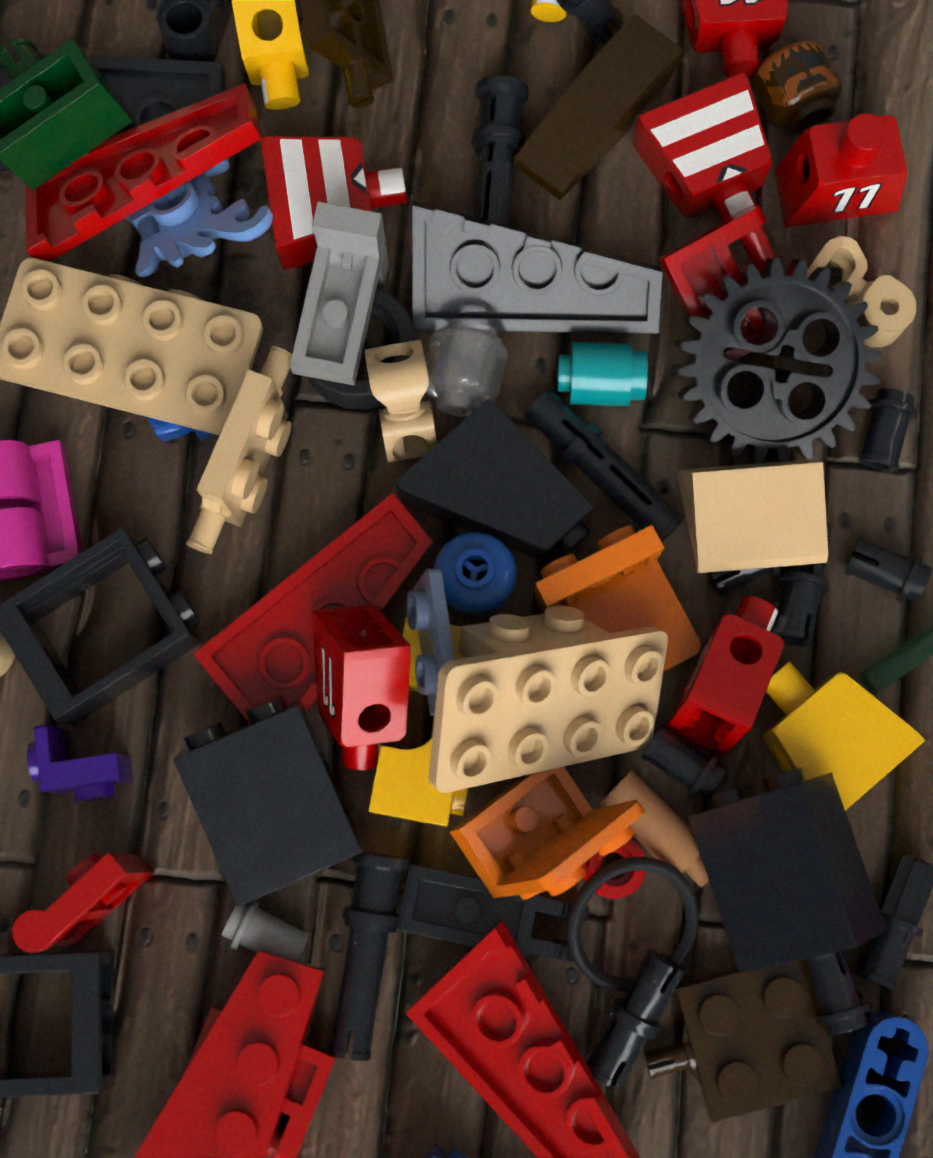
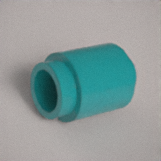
M572 342L570 355L559 354L557 392H569V405L629 406L630 400L644 401L646 398L648 379V354L646 350H632V344Z

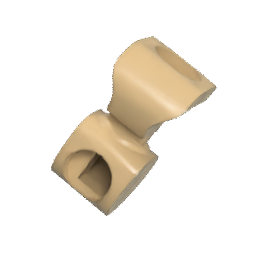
M837 236L829 240L807 270L808 279L817 267H838L842 273L841 281H849L852 284L851 290L844 302L849 303L856 300L867 302V309L856 320L858 324L877 325L879 329L873 336L864 340V344L867 346L884 347L892 344L915 317L917 312L916 299L912 291L903 283L889 275L879 276L875 281L869 282L863 279L868 268L867 260L859 244L853 238Z
M421 340L364 349L371 391L374 397L387 407L379 409V416L388 463L423 457L437 442L430 400L420 402L429 385ZM410 356L406 360L396 363L380 362L387 357Z

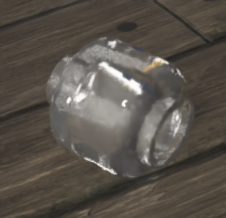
M459 318L451 320L449 326L441 327L432 333L425 357L429 378L426 392L438 400L437 408L440 411L454 416L468 417L474 412V409H477L488 398L494 403L497 402L508 357V349L497 338V331L486 323Z

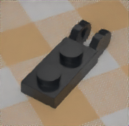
M410 864L399 915V924L396 930L474 947L503 920L525 958H527L528 953L574 962L570 955L567 941L555 938L545 940L531 937L536 911L552 914L557 919L567 921L572 903L539 896V893L526 900H522L519 895L493 898L480 878ZM589 906L585 907L581 921H587Z

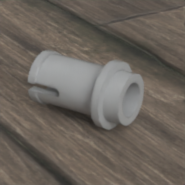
M256 899L253 900L252 904L246 903L239 907L235 906L222 932V936L233 941L230 948L237 950L239 945H242L256 953L263 949L291 959H299L311 934L310 932L302 931L286 923V921L259 909L260 901Z

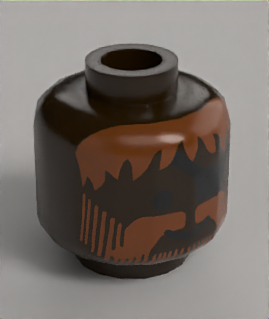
M794 37L783 38L770 45L763 52L762 58L764 61L757 67L752 77L753 89L768 121L774 127L790 129L794 134H801L809 127L825 123L836 112L834 104L840 98L842 90L841 81L825 48L813 40L796 42Z

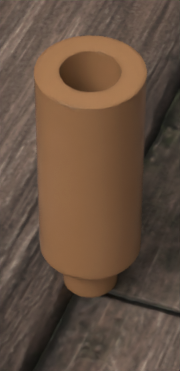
M631 770L599 804L605 807L638 799L645 813L630 825L634 831L633 837L655 859L677 868L680 873L685 872L700 888L703 887L709 879L692 828Z

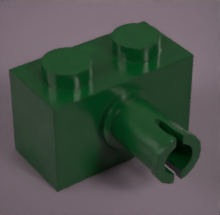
M17 38L9 41L20 58L19 62L14 60L5 45L0 49V65L11 79V82L0 89V160L32 190L38 188L133 122L107 78L73 38L42 60L38 55L35 45L29 39Z

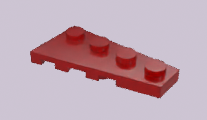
M503 920L485 935L405 1013L537 1158H641Z

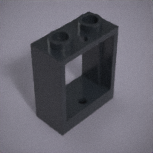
M122 527L0 604V631L55 721L70 726L75 725L201 644L191 628L200 622L198 615L180 589L170 595L158 576L167 567L147 537L137 542ZM126 564H129L172 633L80 691L39 625L38 620Z
M115 949L0 954V974L72 971L71 1072L0 1075V1098L99 1094L115 1084Z

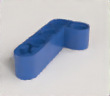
M876 1011L869 1013L870 1019L867 1020V1026L852 1031L839 1073L843 1088L834 1090L814 1158H899L928 1060L929 1046L925 1034L918 1025L895 1014ZM881 1036L900 1041V1049L897 1054L885 1053L878 1049V1041ZM871 1069L881 1075L884 1074L892 1078L890 1086L888 1087L871 1077H867L868 1070ZM877 1094L881 1098L883 1105L882 1115L873 1126L860 1128L855 1117L856 1108L864 1097Z

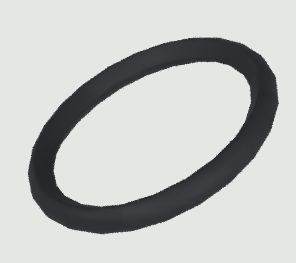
M642 856L627 857L611 862L596 871L582 885L574 898L567 918L566 937L570 955L577 968L590 981L606 989L625 992L634 977L622 978L612 976L597 969L584 952L580 937L581 919L592 895L608 880L629 871L645 870L658 873L667 878L677 888L684 904L685 927L681 940L670 958L681 965L693 947L699 922L696 895L688 880L679 870L662 860Z

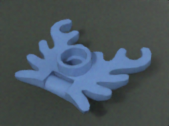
M226 159L125 218L135 226L142 239V242H140L139 258L135 267L136 274L139 277L153 274L157 271L159 262L162 260H167L169 264L178 268L183 264L184 258L192 254L201 258L213 253L217 247L214 242L216 238L237 242H250L262 236L270 228L274 216L265 205L260 207L254 217L249 219V206L244 199L236 201L223 210L220 200L214 196L215 187L209 178L224 173L229 169V162Z

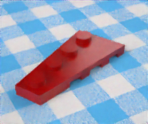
M241 84L108 138L35 190H32L25 184L26 251L32 258L50 262L259 141L261 135L256 104L246 84Z
M392 493L193 655L248 722L246 710L281 695L285 705L300 700L306 712L318 697L312 611L374 604L382 611L433 541L394 493Z
M263 949L259 950L134 1158H268L325 969Z

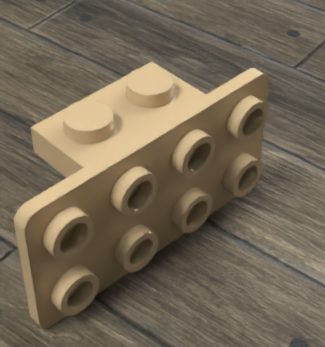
M28 258L19 266L0 323V379L220 435L248 369H252L262 336L263 325L260 318L254 313L203 301L199 297L182 290L169 289L168 291L143 286L138 281L122 275L111 274L107 277L36 258Z
M551 606L545 609L544 614L525 617L499 614L492 616L487 623L462 626L459 652L468 658L448 661L441 667L438 674L429 769L430 784L439 792L448 793L646 748L654 737L668 644L667 634L655 626L608 633L584 618L585 614L581 610L569 606Z

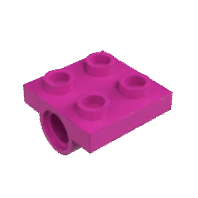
M0 440L1 583L50 573L84 552L67 450L60 440L31 446L21 441Z

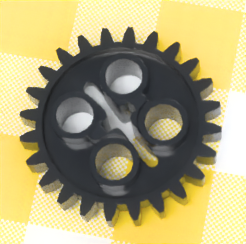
M767 258L763 276L760 275L753 263L741 264L740 270L742 283L738 284L728 275H720L717 277L722 296L717 298L707 293H700L697 296L707 312L703 318L693 315L684 316L683 320L696 332L693 339L675 341V346L690 353V361L674 366L673 372L691 377L692 383L677 393L678 398L684 401L698 400L699 404L688 416L689 420L693 423L699 424L710 419L712 420L704 435L707 440L715 443L728 434L725 451L735 457L748 444L749 460L756 464L763 462L769 448L775 462H788L791 447H794L799 456L810 460L813 459V440L817 439L823 445L834 448L836 442L831 429L835 425L851 431L856 428L847 412L851 406L860 409L870 408L871 404L858 392L861 385L879 384L880 379L864 370L865 363L881 358L882 352L865 348L864 340L873 336L879 329L877 325L858 324L856 320L867 309L868 304L866 301L844 302L852 287L849 281H839L827 288L831 269L817 267L807 279L806 260L793 259L784 275L780 258ZM758 307L765 316L766 327L763 334L757 340L747 342L740 331L741 321L750 309ZM819 319L825 327L826 338L823 345L817 351L809 353L804 348L802 342L803 332L810 322ZM727 347H733L773 356L780 354L800 361L828 365L830 372L827 376L821 377L782 368L773 370L755 363L726 359L723 352ZM747 371L752 379L750 395L744 401L732 404L727 396L728 382L736 373ZM806 382L812 391V400L803 412L792 414L788 406V397L797 385Z

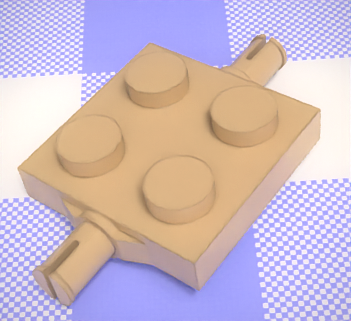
M270 347V352L260 374L249 369L246 373L197 487V491L202 496V502L199 507L201 509L200 515L189 540L186 542L191 548L212 555V550L224 522L226 521L241 527L247 512L255 514L262 503L268 483L267 479L262 477L271 455L276 457L281 455L291 431V422L286 420L288 415L281 400L283 394L281 388L290 369L292 353L282 348Z

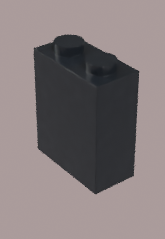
M282 695L246 710L245 713L249 722L225 732L221 722H217L184 737L188 748L180 751L173 759L237 907L362 853L361 839L301 701L298 700L285 705Z
M803 767L763 779L767 789L766 793L751 797L747 785H743L709 796L713 809L688 817L739 973L854 948L887 931L832 772L807 780Z

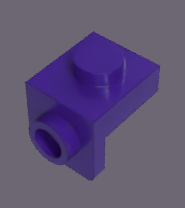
M49 724L34 726L35 742L29 743L27 747V764L32 780L34 782L39 781L40 791L53 794L75 792L76 802H86L115 797V785L134 783L131 757L112 753L67 760L63 729Z

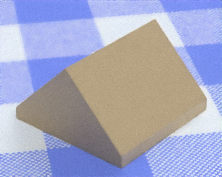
M793 460L788 462L678 470V482L697 573L827 563L828 538L823 462Z

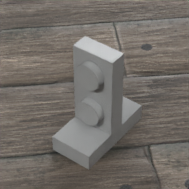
M318 202L312 224L317 250L290 368L292 374L355 386L377 285L384 286L389 266L383 218L381 213Z

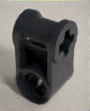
M161 0L157 7L156 20L169 59L214 62L218 56L230 15L233 13L232 1ZM190 29L195 30L188 34H181L182 32Z

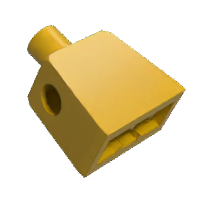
M789 661L772 675L766 693L785 714L762 734L785 773L803 767L807 780L832 772L845 811L926 741L915 729L841 671L828 677L814 689Z

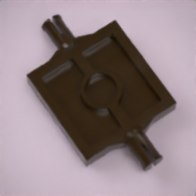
M300 0L302 17L299 19V28L307 46L312 51L318 52L340 67V71L345 77L349 106L364 108L374 102L372 89L394 81L379 0Z
M802 959L739 973L737 968L678 984L674 992L682 1018L681 1042L650 1051H643L651 1080L655 1079V1077L689 1068V1071L700 1084L708 1117L712 1123L843 1088L832 1052L833 1036H828L824 1023L817 1024L815 1016L821 1014L806 964ZM858 992L861 1003L866 1002L862 993ZM869 1011L864 1012L866 1020L870 1019Z

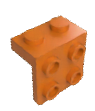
M631 525L622 527L597 542L600 551L580 561H577L574 554H569L555 560L540 570L543 579L535 583L532 597L541 614H544L545 609L551 606L573 607L581 610L585 614L584 618L608 633L655 626L664 631L668 636L663 672L685 662L699 652L701 647L700 640L657 561L664 550V546L653 525L635 533Z
M565 767L522 776L452 829L450 834L493 898L519 895L522 900H526L544 891H548L551 896H556L574 886L586 874L581 866L597 852L601 856L613 852L633 837L634 831L630 825L638 820L645 813V810L638 799L592 809Z

